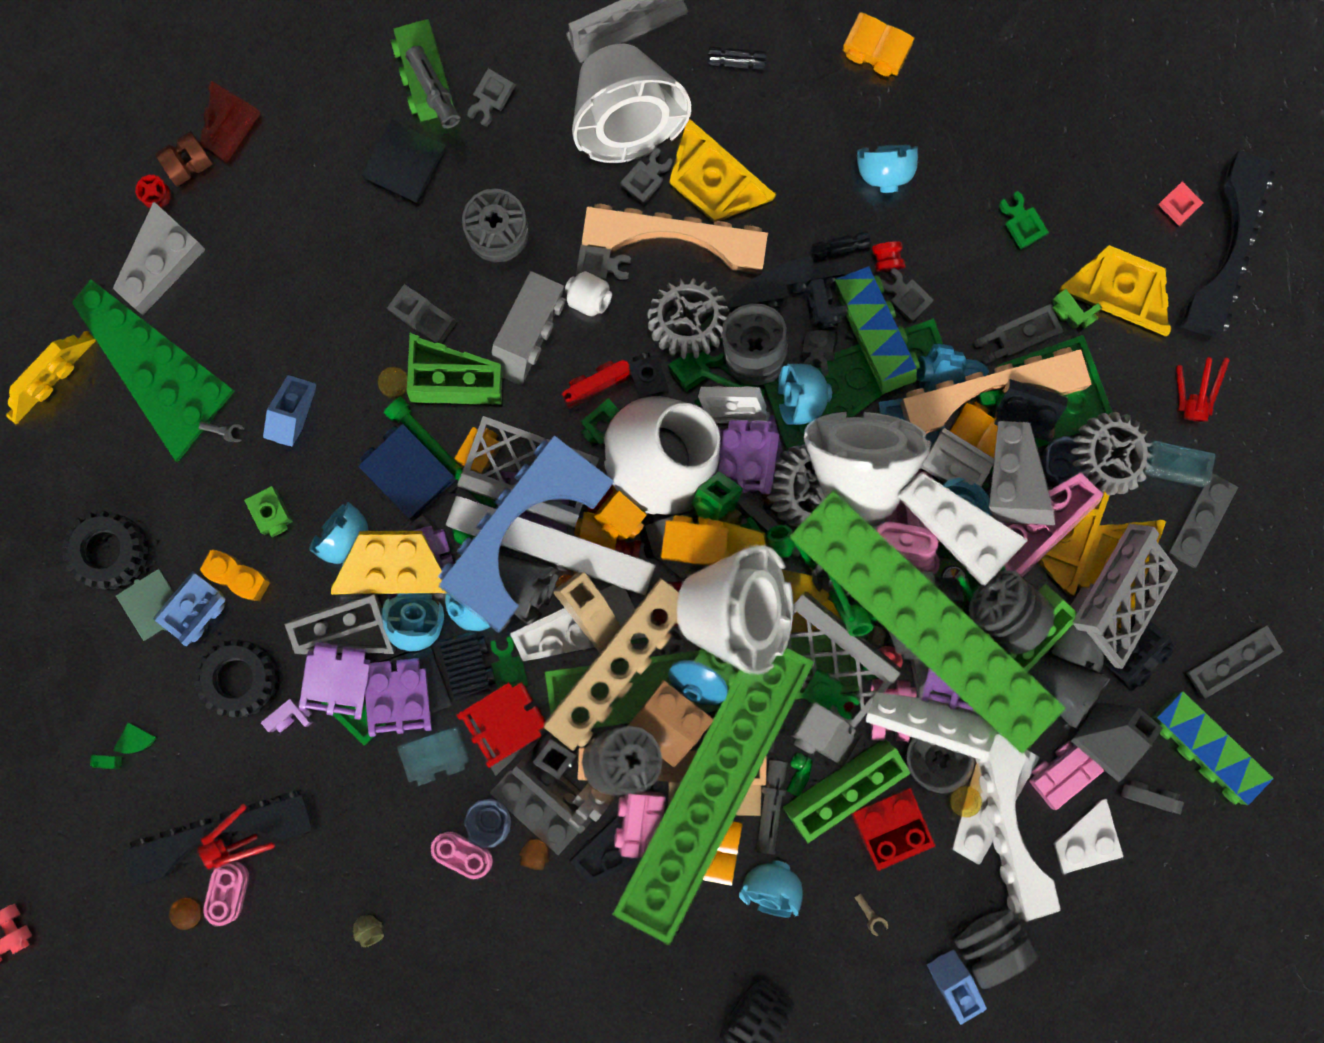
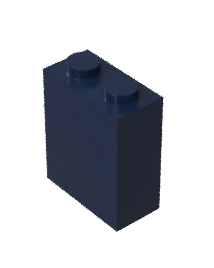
M402 424L399 428L396 426L390 428L382 437L384 442L377 449L371 447L360 458L362 463L358 467L412 520L434 502L456 478Z

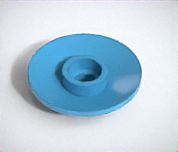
M679 661L674 663L669 670V680L673 687L692 702L704 705H717L722 703L727 697L728 687L723 678L714 670L701 663Z

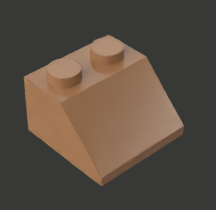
M663 680L627 727L642 728L651 734L660 746L662 759L675 767L696 744L714 719Z

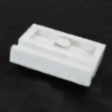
M714 386L700 388L699 400L703 409L713 418L715 423L729 424L730 420H748L749 422L769 420L770 414L766 412L767 406L759 387Z
M944 428L940 431L938 438L933 443L928 456L920 468L944 483L950 479L964 478L963 482H967L970 485L976 483L982 486L991 467L994 465V458Z

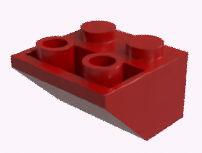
M906 787L866 804L851 814L877 871L935 847L911 788Z

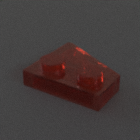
M211 81L208 89L211 92L209 107H205V126L201 132L200 145L228 162L261 113L257 108Z

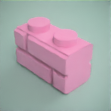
M1070 741L1055 751L1058 757L1048 764L1045 760L1031 771L1034 776L1029 782L1053 810L1059 809L1104 772L1100 765Z
M641 791L625 794V798H619L618 816H623L622 828H616L614 846L619 847L621 856L643 857L664 817L666 797L663 793Z

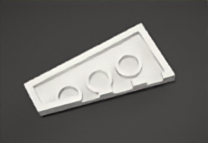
M919 473L897 495L982 585H986L1028 541L923 473Z
M612 585L599 592L622 626L635 608L626 589ZM565 608L510 633L523 661L594 647ZM636 633L630 640L647 636L643 633Z
M876 692L866 718V722L985 761L988 760L997 731L980 715H977L976 711L958 706L956 709L949 708L950 704L934 700L926 702L922 701V698Z
M1029 750L1024 752L1026 760L1019 775L1015 801L1040 758ZM975 760L973 775L968 785L967 796L951 849L980 865L993 842L995 832L993 824L987 817V797L980 786L979 777L981 771L979 763Z

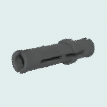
M422 46L411 47L406 52L405 57L427 95L426 102L428 106L435 110L443 128L447 129L456 126L460 121V116L450 101V92L443 88Z
M768 759L766 786H762L761 792L764 793L756 852L775 855L782 798L786 796L787 792L784 789L788 762Z

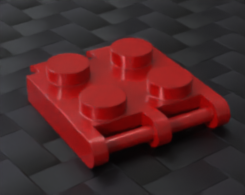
M611 360L597 367L596 374L588 378L585 375H581L568 383L570 388L562 393L567 408L572 409L628 381L630 378L629 363L621 360L614 364Z
M509 682L456 715L459 720L463 719L473 738L471 740L473 744L477 743L488 761L486 762L488 768L542 736L539 730L543 728L546 720L537 706L529 711L524 707L532 702L533 699L522 682L514 687ZM469 714L472 716L473 720L480 729V734H478L477 730L468 717ZM482 739H486L496 757H492Z

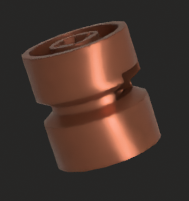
M191 131L177 139L175 147L168 145L155 153L160 164L177 187L191 178V172L200 173L213 165ZM188 152L192 159L185 163L180 156L181 154Z

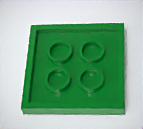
M1084 335L996 366L997 368L1002 365L1012 364L1013 368L1025 365L1024 360L1041 355L1044 360L1054 357L1053 352L1063 348L1071 347L1072 352L1081 349L1092 385L1085 390L1063 395L1068 397L1067 408L1055 425L1052 441L1063 436L1071 437L1080 434L1078 429L1081 426H1088V419L1097 418L1102 413L1108 415L1112 413ZM1034 437L1037 449L1051 443Z

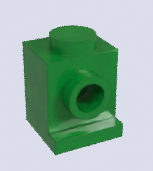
M608 398L581 421L584 429L580 433L591 446L595 443L600 447L605 445L603 442L606 431H599L597 425L602 421L609 425L614 416L619 412L618 408Z
M718 471L697 489L692 506L695 507L696 513L701 518H710L711 520L718 521L729 511L735 510L743 488ZM720 487L728 494L723 496L718 492V488Z

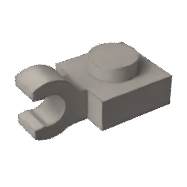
M588 783L573 800V803L579 809L569 821L577 828L583 824L588 816L596 822L616 798L613 795L599 792Z

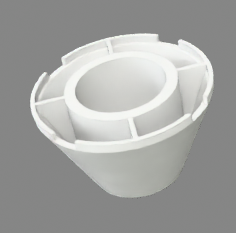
M629 44L609 45L591 54L580 69L572 135L577 148L588 153L593 160L617 163L639 159L650 155L653 150L657 149L656 146L670 137L673 140L680 134L689 120L691 101L685 88L637 47Z
M662 396L640 398L622 408L614 416L605 433L603 444H605L606 461H604L608 477L614 481L613 486L617 491H620L646 513L653 515L656 513L671 514L673 516L693 509L692 502L697 489L718 471L720 456L719 431L713 418L696 405ZM659 427L673 431L682 439L689 455L688 467L675 463L665 454L659 441Z
M846 412L819 417L807 425L804 440L824 498L834 491L864 520L882 519L894 512L901 500L897 495L914 479L928 456L931 441L925 439L926 432L920 427L897 417L864 412L863 418H846Z
M751 546L688 576L681 586L677 601V617L683 635L694 644L747 673L762 674L771 670L774 667L771 663L777 655L782 656L785 651L793 619L791 582H785L781 568H785V565L779 555L766 546Z

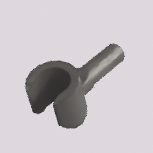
M201 421L198 429L223 435V438L228 442L241 441L232 437L231 431L233 428L244 430L243 426L239 424L218 426Z

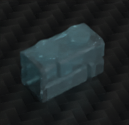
M1154 441L1152 446L1147 447L1148 453H1151L1152 456L1150 459H1147L1150 467L1147 471H1143L1145 475L1180 483L1189 482V485L1199 487L1210 484L1215 462L1214 453Z
M453 727L398 747L408 781L413 782L417 780L418 786L436 780L434 775L436 773L446 770L449 776L465 770L464 764L470 762L459 727Z

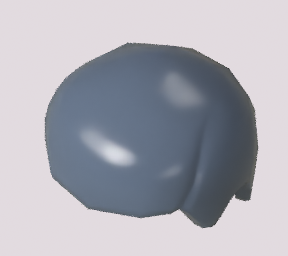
M1063 436L1054 439L1042 452L1040 462L1043 473L1053 484L1060 485L1076 476L1082 470L1080 466L1072 465L1075 460H1078V455L1072 454L1071 451L1079 447L1073 441L1074 438Z
M494 799L477 801L468 809L465 817L466 820L464 821L469 842L480 848L498 845L506 839L511 829V817L503 803Z

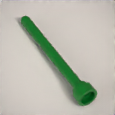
M401 396L395 399L385 409L384 414L392 422L402 423L459 481L463 468L410 415L412 412L408 408L410 405ZM468 491L480 504L495 509L496 503L493 499Z

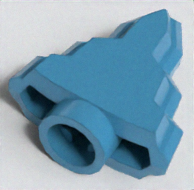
M933 344L927 357L920 356L918 358L920 368L917 369V380L919 381V389L924 388L926 393L936 390L935 385L945 381L953 380L954 384L965 382L966 376L977 372H983V375L987 376L989 369L977 360L966 359L962 352L954 351L952 346Z

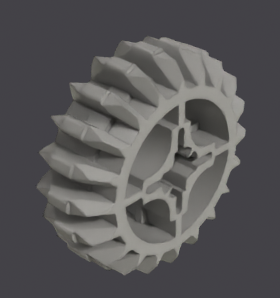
M692 278L688 285H685L684 281L680 279L678 282L679 286L677 287L669 282L667 285L668 292L659 289L657 293L659 299H652L651 307L653 309L648 311V319H650L648 328L650 331H653L652 339L654 342L660 341L659 347L662 350L669 347V354L671 356L681 351V357L685 359L687 353L693 352L694 358L697 359L700 350H703L708 355L710 353V345L717 348L720 345L719 338H722L723 323L729 315V308L724 306L725 298L718 296L716 287L708 290V283L706 281L697 286L694 278ZM676 306L677 312L670 317L671 320L664 323L668 311ZM713 313L714 317L711 324L702 332L701 324Z
M1112 412L1109 415L1102 413L1097 418L1088 419V426H1081L1078 429L1082 436H1077L1073 439L1079 447L1071 451L1072 454L1078 455V460H1075L1072 465L1080 466L1082 470L1079 473H1082L1085 477L1087 476V479L1102 493L1105 491L1107 495L1125 494L1128 492V489L1133 490L1139 487L1138 482L1147 479L1143 471H1150L1153 468L1147 463V459H1152L1155 456L1147 451V447L1152 446L1153 442H1145L1144 440L1149 431H1138L1140 422H1131L1129 415L1126 414L1120 417L1118 412ZM1107 429L1119 433L1125 440L1118 441L1114 435L1109 434ZM1118 448L1114 451V456H1111V452H1113L1111 449ZM1107 466L1111 472L1116 473L1118 478L1108 476L1100 468Z
M804 444L802 446L789 447L788 451L780 453V460L777 459L775 462L772 491L766 497L774 501L771 509L778 512L777 518L786 521V524L798 527L825 499L807 446ZM805 463H807L812 468L811 471L805 468ZM799 501L804 503L806 508L802 509L797 503Z

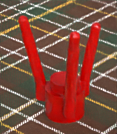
M1207 357L1199 395L1190 394L1189 400L1186 399L1182 365H1177L1180 399L1178 411H1184L1183 419L1208 422V417L1212 415L1213 405L1227 370L1228 357L1223 359L1209 399L1206 396L1211 372L1212 357Z
M245 804L238 807L210 834L201 838L203 845L199 846L197 850L208 870L213 867L217 869L226 863L275 847V844L270 842L230 855V852L256 840L258 836L253 834L229 846H226L221 838L217 841L215 840L247 808Z

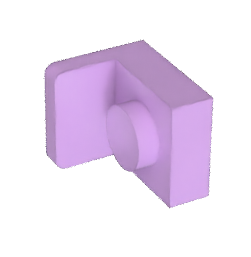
M289 699L263 720L261 724L268 732H274L277 729L280 733L294 722L291 717L295 715L303 726L306 727L313 723L309 718L312 712L308 708L305 711L299 710L300 700L296 702L295 699Z

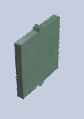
M157 569L141 580L136 579L132 586L117 594L116 597L143 641L161 630L167 631L153 617L174 594V591L161 570Z

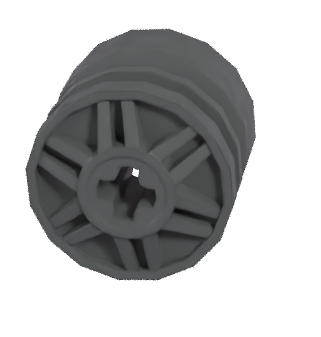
M501 189L483 190L474 195L465 205L462 215L463 230L472 250L482 259L492 262L508 261L516 257L526 246L529 236L528 220L519 199L510 192ZM494 217H499L500 223L496 224V228H491L489 222H493Z
M752 303L740 306L728 315L723 323L722 330L724 358L728 372L736 380L747 385H762L774 381L779 377L782 367L787 366L788 362L787 327L783 317L774 308L765 304Z
M1011 570L999 571L986 585L981 584L975 591L969 606L970 618L979 628H982L987 635H990L1004 650L1013 654L1025 653L1040 644L1051 630L1055 617L1052 604L1024 580L1018 572Z
M629 726L599 732L590 739L583 751L582 767L584 776L590 785L599 792L608 795L633 794L645 791L655 783L661 772L662 754L659 744L651 734L642 728Z
M915 737L909 744L907 752V763L910 773L920 785L931 792L941 794L955 792L966 785L973 775L975 758ZM942 753L945 757L950 756V760L946 762L947 767L944 769L940 765H934V762L938 760L937 754Z
M1010 908L978 919L970 924L954 940L959 949L970 946L962 953L964 959L980 957V960L973 965L971 971L982 989L997 985L1030 966L1038 958L1035 949L1027 937L1013 941L1012 937L1022 927L1018 922L1007 925L1015 917Z

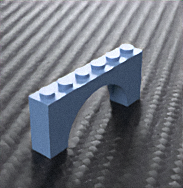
M556 436L550 442L546 439L541 442L533 453L537 456V459L531 466L526 463L515 476V479L519 481L512 491L506 488L495 502L499 505V508L493 515H490L488 512L476 527L480 530L474 540L468 537L457 551L461 557L454 565L449 562L438 575V578L442 580L439 584L440 589L498 633L519 606L504 589L498 569L500 544L509 526L528 508L548 500H574L594 509L614 482Z

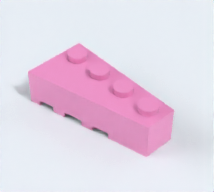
M1079 473L1048 491L1053 507L1055 525L1000 522L1028 540L1005 564V570L1018 572L1023 577L1100 503L1103 493L1082 473Z

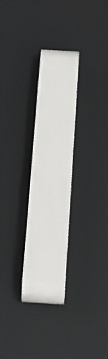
M456 496L446 526L476 537L480 532L476 528L487 512L493 515L497 509ZM517 517L509 526L500 544L501 546L578 573L585 572L589 577L641 595H646L656 567L646 561Z

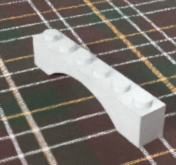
M997 732L988 760L985 761L975 758V760L979 763L981 771L979 777L980 786L987 797V817L993 824L995 832L993 837L994 847L997 853L1000 854L1002 863L1000 874L1008 889V908L1012 909L1016 918L1029 921L1060 911L1054 880L1042 872L1031 859L1017 827L1015 797L1019 775L1026 760L1025 753L1021 754Z

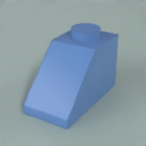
M287 375L267 409L263 438L291 447L294 445L303 429L316 390L315 383Z
M954 949L940 955L933 962L927 964L937 986L960 1025L987 1010L970 973Z

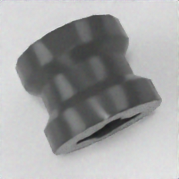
M672 627L668 631L672 636L661 650L657 647L655 648L656 653L660 656L681 652L684 644L683 636L676 628Z

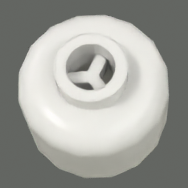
M586 271L579 273L576 277H571L565 286L568 305L588 316L603 313L609 306L612 298L608 282Z

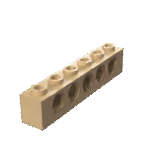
M661 578L656 582L545 721L543 727L571 750H574L577 745L582 748L593 735V732L590 731L597 720L602 723L613 710L609 706L616 696L621 699L633 685L629 682L636 671L639 674L644 672L652 661L648 656L656 647L661 650L672 636L668 631L675 622L679 625L677 617L679 592ZM656 608H662L667 612V620L661 625H655L650 621V614ZM643 633L647 636L648 643L643 649H634L630 645V639L634 634ZM618 657L628 661L627 670L621 674L614 673L610 668L611 662ZM597 682H603L609 687L608 694L603 698H596L591 694V687ZM585 707L589 711L588 719L581 723L574 721L571 717L573 709Z

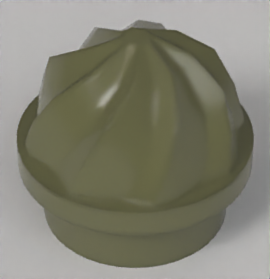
M373 915L360 916L353 925L355 941H359L362 947H368L379 942L384 937L382 922H379Z

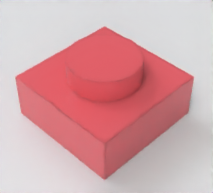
M1181 182L1158 205L1180 226L1203 202Z

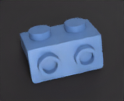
M192 571L153 619L177 637L184 646H188L191 641L194 643L201 637L205 630L204 626L210 618L215 619L222 612L225 606L223 603L226 598L214 586Z

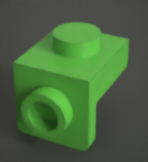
M1067 289L1063 290L1051 301L1054 305L1052 308L1056 316L1062 322L1066 320L1072 330L1080 325L1084 329L1099 319L1096 313L1102 308L1097 303L1084 313Z

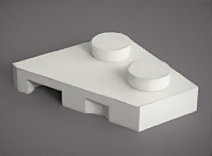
M1107 799L1099 800L1084 817L1076 821L1070 830L1062 834L1053 843L1063 874L1123 857Z

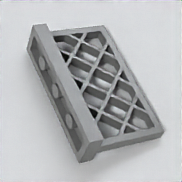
M620 0L569 23V32L566 34L579 63H581L601 48L622 44L688 14V9L683 0Z
M483 416L459 479L458 487L497 501L506 488L512 491L517 484L510 485L504 483L499 471L513 464H516L520 471L519 461L534 455L533 453L536 450L534 442L541 444L546 438ZM486 425L499 429L504 441L488 448L482 437ZM504 431L514 434V436L507 438ZM519 437L528 439L533 451L517 458L509 442ZM481 441L484 450L476 453ZM506 444L513 460L497 467L490 451ZM573 449L584 459L591 462L592 465L597 466L598 457ZM486 453L493 466V470L485 474L471 471L474 458ZM496 473L499 480L490 478L488 476ZM556 499L557 501L548 500L541 502L526 510L529 513L574 528L583 504L577 502L574 508L563 504L561 499Z
M1137 524L1128 525L1072 622L1077 630L1086 631L1115 668L1123 669L1178 572L1176 566L1156 541L1160 534L1155 527ZM1149 554V562H1145V559ZM1159 565H1162L1165 572L1159 581ZM1145 568H1149V583L1145 584ZM1135 578V586L1131 587V584ZM1149 589V600L1145 605V590ZM1135 592V608H1131V593ZM1121 603V611L1117 612V608ZM1135 614V625L1131 630V615ZM1121 617V632L1116 633L1117 618ZM1107 627V636H1103L1102 634ZM1121 639V649L1117 654L1116 640Z
M804 591L793 605V615L797 611L807 619L808 631L790 633L787 643L788 649L792 650L791 638L809 636L810 653L800 655L811 658L814 661L812 666L813 675L817 670L815 657L833 656L835 673H827L833 678L835 677L838 681H840L839 677H858L859 692L850 693L860 697L861 710L856 716L845 719L838 713L837 707L832 705L830 709L854 729L869 711L876 692L884 693L901 674L902 668L862 636H850L845 623L808 592ZM812 624L819 630L812 631ZM813 636H828L831 639L832 651L815 653ZM836 644L839 645V646H840L842 649H844V650H838V651H837V650H836ZM850 654L856 659L857 671L839 672L837 655ZM860 663L868 670H861ZM875 674L883 683L876 691L863 692L861 675ZM813 675L807 676L805 682L802 685L804 689H806L807 685L809 684L807 680H811ZM871 696L866 704H864V697Z

